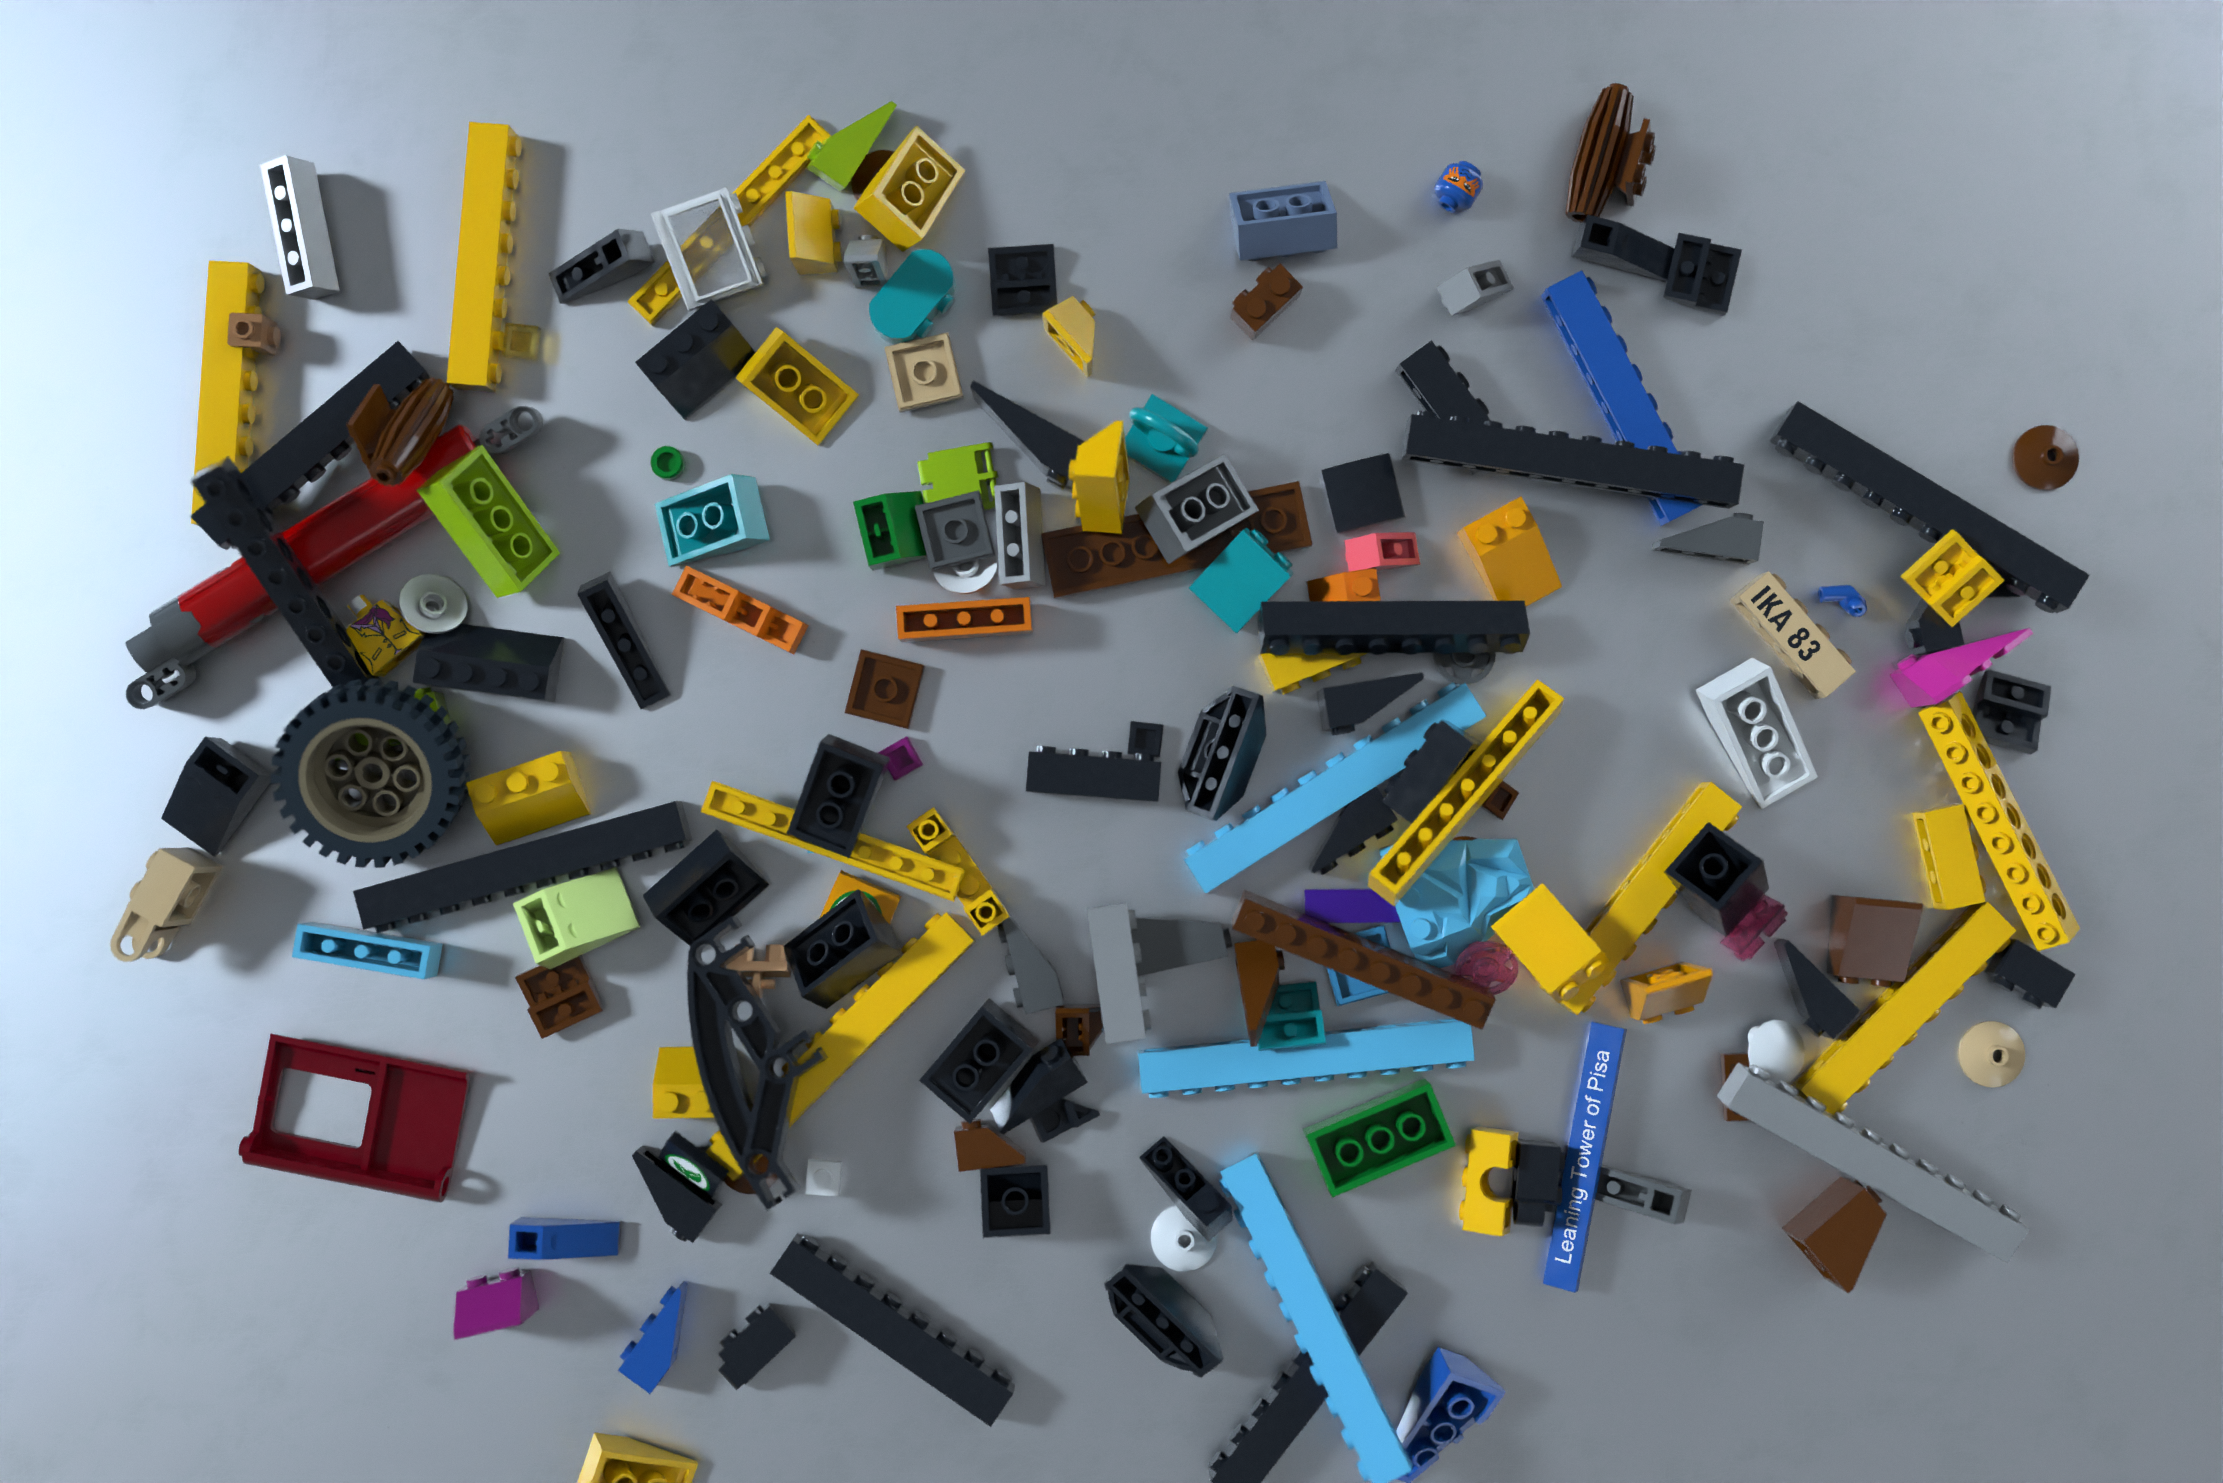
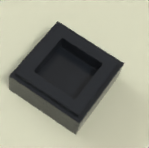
M1131 721L1127 754H1151L1160 758L1164 725Z

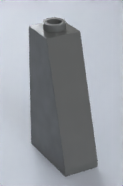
M1136 916L1137 929L1131 930L1132 942H1139L1142 958L1141 963H1135L1137 976L1227 957V948L1232 947L1229 929H1222L1220 922Z

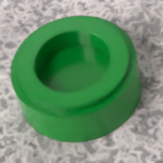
M671 446L658 448L653 453L650 461L653 472L664 480H674L680 477L686 465L682 453Z

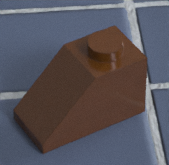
M974 1119L969 1124L964 1120L961 1121V1126L955 1128L954 1136L959 1172L1026 1163V1151L1007 1136L1002 1135L990 1123L981 1124V1119Z

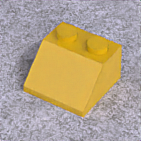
M785 191L789 258L798 274L837 273V262H843L841 241L836 242L835 231L841 229L839 209H834L829 198Z
M693 1046L659 1047L653 1080V1119L714 1118L703 1088Z

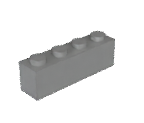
M287 155L261 164L286 295L315 300L339 292L315 164Z
M1127 903L1087 908L1106 1044L1146 1039L1145 1030H1151L1152 1028L1149 1009L1142 1010L1140 997L1147 996L1144 976L1137 977L1135 963H1141L1142 958L1139 942H1132L1131 930L1137 929L1135 909L1128 910Z

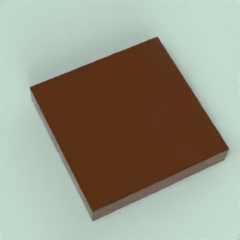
M861 649L844 713L910 729L925 665Z

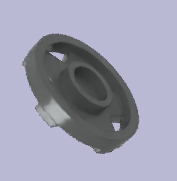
M1470 652L1433 653L1434 664L1438 672L1446 680L1455 684L1466 683V685L1476 683L1486 677L1491 671L1496 657V652H1489V655L1486 653L1471 654ZM1443 667H1452L1455 677L1450 675ZM1473 669H1483L1482 673L1471 678Z

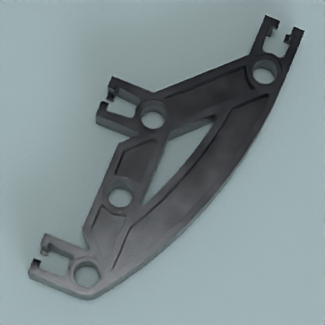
M731 916L695 940L689 948L687 966L689 1022L697 1067L713 1116L732 1156L765 1209L769 1210L782 1202L783 1199L781 1196L774 1198L765 1181L767 1177L774 1173L787 1189L782 1193L785 1198L801 1189L782 1159L798 1080L800 1076L829 1057L823 1048L820 1047L814 1053V1058L799 1065L792 1051L804 1041L807 1044L813 1041L812 1039L815 1036L810 1029L802 1031L778 1048L781 1030L743 971L726 968L727 964L756 946L751 937L746 935L740 939V944L726 951L725 947L720 943V939L732 929L735 931L743 926L737 917ZM711 945L715 949L716 956L711 963L706 964L701 958V953L706 946ZM744 1001L748 1002L752 1007V1015L745 1021L737 1013L738 1006ZM732 1029L760 1071L754 1104L751 1101L742 1076ZM779 1058L785 1059L789 1065V1071L785 1077L778 1076L774 1071L775 1061ZM757 1154H762L768 1159L769 1167L766 1172H759L755 1169L754 1158Z

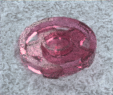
M1476 941L1469 944L1458 956L1455 963V975L1462 978H1472L1473 982L1490 988L1493 995H1497L1507 990L1516 980L1518 963L1514 953L1507 945L1493 941ZM1509 959L1512 962L1511 969L1504 965ZM1493 981L1501 982L1496 986L1489 987Z

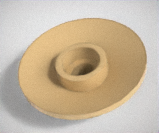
M1985 1021L1972 1026L1963 1035L1958 1048V1059L1963 1072L1973 1082L1985 1087H2001L2012 1082L2020 1074L2025 1062V1047L2018 1033L2010 1026L1996 1021ZM1999 1050L2001 1052L2000 1059L1995 1062L1993 1060V1053L1994 1051Z

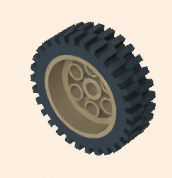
M360 679L350 681L344 688L342 684L337 685L327 693L324 692L316 697L283 730L286 733L278 739L275 746L280 750L272 756L271 765L278 766L270 774L271 784L280 783V786L273 792L275 802L286 800V804L279 812L283 819L291 815L296 819L289 827L294 834H297L302 829L309 834L302 841L309 848L315 841L323 845L318 854L327 858L332 851H336L339 853L336 862L345 865L351 857H356L355 867L365 868L372 859H374L375 868L385 867L390 859H392L394 865L401 864L409 855L413 859L419 856L425 847L429 849L433 846L462 808L461 804L466 799L468 789H465L466 782H469L471 778V772H465L471 763L470 755H462L461 753L467 746L464 737L455 739L454 734L459 729L455 720L449 724L443 721L448 712L442 706L436 712L433 711L429 705L434 699L427 694L421 700L416 699L414 695L417 689L408 685L403 691L397 690L399 682L389 680L384 686H380V679H369L364 685H361ZM355 733L364 734L368 738L369 745L360 744L355 738ZM389 739L400 741L403 745V751L393 749L390 746ZM335 758L345 760L348 764V770L339 768L335 763ZM369 764L378 765L382 769L383 775L373 774L369 769ZM403 770L413 771L417 776V781H410L405 778ZM349 788L358 790L362 795V800L354 799L349 794ZM389 794L393 796L396 800V805L387 804L382 795Z

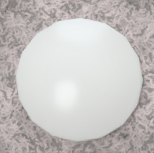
M1775 1019L1764 1022L1760 1027L1755 1026L1750 1029L1748 1033L1749 1069L1752 1064L1760 1067L1770 1074L1769 1080L1776 1084L1780 1080L1786 1083L1791 1082L1799 1074L1804 1063L1805 1048L1798 1030L1787 1021Z

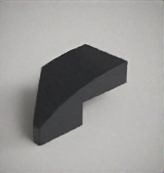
M1060 1099L1031 1117L1030 1121L1040 1142L1044 1143L1071 1128H1077L1100 1116V1113L1095 1109L1076 1104L1067 1099Z

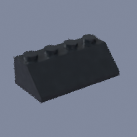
M460 624L454 630L446 633H425L417 649L412 683L555 703L564 638L468 624Z

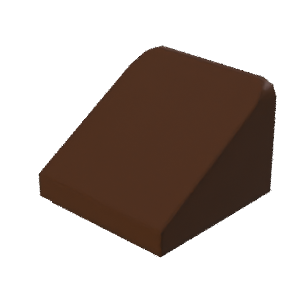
M1502 781L1480 808L1503 821L1520 792Z

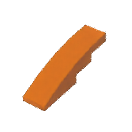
M687 565L672 593L673 596L793 655L809 626Z

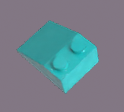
M729 474L655 503L669 567L745 550L770 540L756 477Z

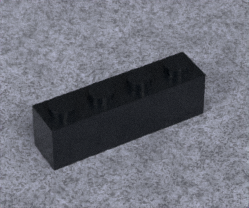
M1432 340L1402 361L1395 371L1423 409L1436 413V418L1449 420L1450 416H1463L1470 419L1469 423L1481 425L1483 421H1491L1487 416L1489 410L1480 398L1475 399L1468 390L1470 385L1461 372L1458 371L1456 373L1448 363L1450 358L1447 352L1440 345L1436 347ZM1469 470L1472 475L1477 472L1475 470Z
M1036 746V752L1029 751L1026 791L1158 802L1161 762L1155 761V755L1135 753V760L1122 759V752L1102 751V757L1089 756V750L1069 748V754H1056V747Z

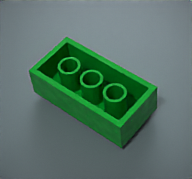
M1425 1078L1302 1129L1332 1198L1456 1146L1433 1088Z

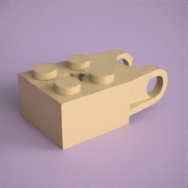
M189 847L159 848L158 851H155L146 863L147 871L142 880L138 881L131 889L129 894L131 900L111 938L110 948L113 955L123 962L136 961L141 957L151 959L161 956L169 947L180 927L192 923L223 866ZM125 936L133 937L132 948L134 953L131 955H127L121 950V941ZM158 940L157 948L153 952H148L147 950Z

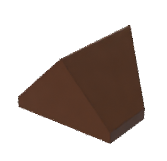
M1064 1004L1055 1008L1056 1040L1061 1038L1073 1056H1090V1049L1104 1031L1100 1004Z

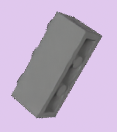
M1027 482L994 486L1000 585L1013 589L1046 586L1044 546L1041 535L1043 529L1040 488Z

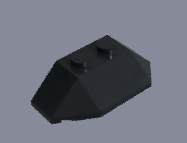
M1232 686L1227 690V693L1218 697L1200 711L1178 770L1181 791L1185 799L1184 805L1187 811L1217 821L1244 796L1267 735L1262 695Z
M1125 1264L1106 1280L1104 1286L1106 1291H1108L1109 1302L1114 1316L1162 1362L1181 1370L1191 1371L1193 1375L1202 1378L1223 1361V1353L1211 1314L1164 1268Z

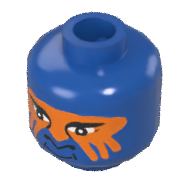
M1466 161L1449 164L1434 187L1435 194L1439 199V206L1451 213H1455L1456 210L1466 211L1470 209L1483 189V181L1480 170Z

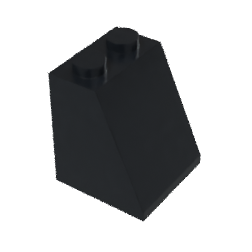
M1709 822L1664 871L1699 918L1725 937L1732 932L1769 889L1763 860Z

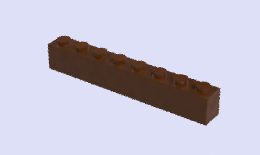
M1247 890L1243 891L1232 917L1233 930L1483 1030L1496 1001L1490 988Z

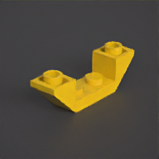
M934 807L906 826L925 854H928L931 858L965 869L957 897L964 905L963 909L982 936L1010 917L993 887L958 837Z

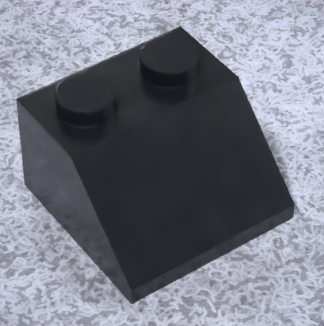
M1047 1165L980 1169L983 1238L1050 1234Z

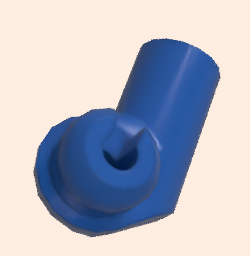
M1850 585L1821 586L1818 589L1820 603L1837 602L1853 617H1861L1867 611L1865 599Z

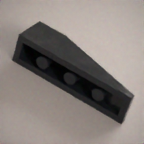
M611 572L580 585L577 595L640 709L670 696L671 693Z

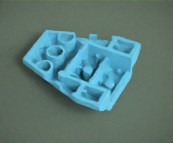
M1452 839L1395 907L1412 953H1414L1415 958L1441 969L1454 965L1495 935L1496 932L1491 926L1535 890L1517 839ZM1393 845L1379 849L1381 859Z

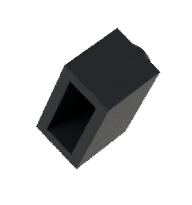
M2011 939L2010 944L2004 950L1995 953L1984 971L1995 978L1993 983L2008 992H2012L2013 989L2023 995L2021 999L2023 1002L2037 1009H2041L2042 1006L2056 1009L2076 975L2016 939Z

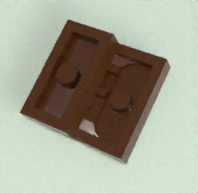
M582 955L552 969L537 965L515 977L530 1006L527 1011L541 1039L603 1011L597 989Z

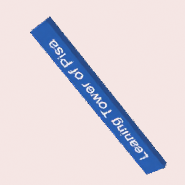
M1598 1022L1591 1023L1561 1183L1562 1202L1560 1206L1557 1205L1543 1284L1574 1293L1578 1292L1627 1032L1625 1028Z

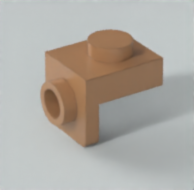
M230 313L228 345L251 348L261 355L276 356V346H279L281 341L278 323L263 314Z

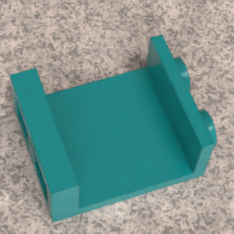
M1248 528L1242 530L1189 587L1236 634L1260 610L1261 602H1267L1294 574L1290 569L1293 564L1279 551L1274 554L1266 546L1269 541L1256 529L1250 531Z

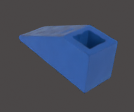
M520 1217L509 1226L508 1259L550 1260L617 1256L619 1254L620 1221Z
M685 1281L677 1289L673 1286L668 1289L659 1302L664 1306L657 1316L653 1313L650 1314L639 1329L644 1333L639 1342L636 1343L632 1340L620 1355L624 1362L618 1371L649 1394L652 1393L677 1359L688 1283Z

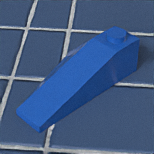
M1438 1347L1421 1372L1396 1431L1412 1463V1471L1397 1478V1480L1411 1483L1439 1459L1438 1453L1451 1442L1458 1444L1464 1439L1462 1433L1475 1422L1481 1425L1487 1420L1505 1395L1504 1388L1467 1357Z

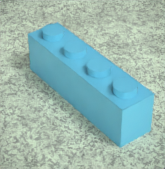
M318 922L297 924L292 957L428 979L436 977L438 974L443 943Z

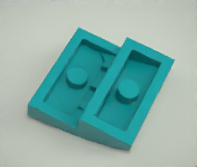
M1317 983L1279 985L1258 1042V1050L1264 1051L1326 1044Z

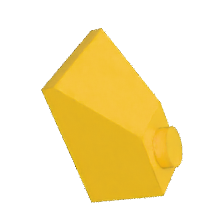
M1072 296L1047 309L1042 314L1044 330L1088 378L1093 371L1095 320L1093 317L1095 313L1084 300L1079 303Z

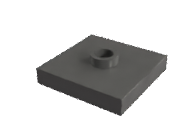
M979 490L915 506L931 572L996 556Z

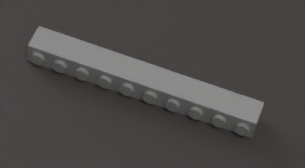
M1737 1063L1717 1094V1097L1727 1108L2006 1263L2009 1262L2029 1232V1229L2019 1221L2021 1215L2004 1204L2001 1208L1996 1207L1992 1204L1994 1200L1978 1189L1971 1193L1964 1189L1966 1184L1949 1173L1946 1177L1937 1174L1939 1170L1937 1167L1922 1158L1918 1162L1909 1158L1911 1153L1893 1142L1890 1147L1881 1142L1883 1138L1867 1127H1864L1862 1131L1853 1127L1855 1122L1838 1111L1835 1115L1826 1112L1827 1106L1811 1096H1808L1806 1100L1797 1095L1799 1091L1783 1080L1776 1084L1769 1080L1770 1074L1760 1067L1752 1064L1749 1069L1741 1063Z

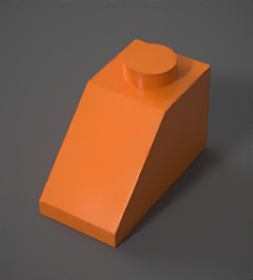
M1376 568L1343 572L1306 582L1309 601H1381Z

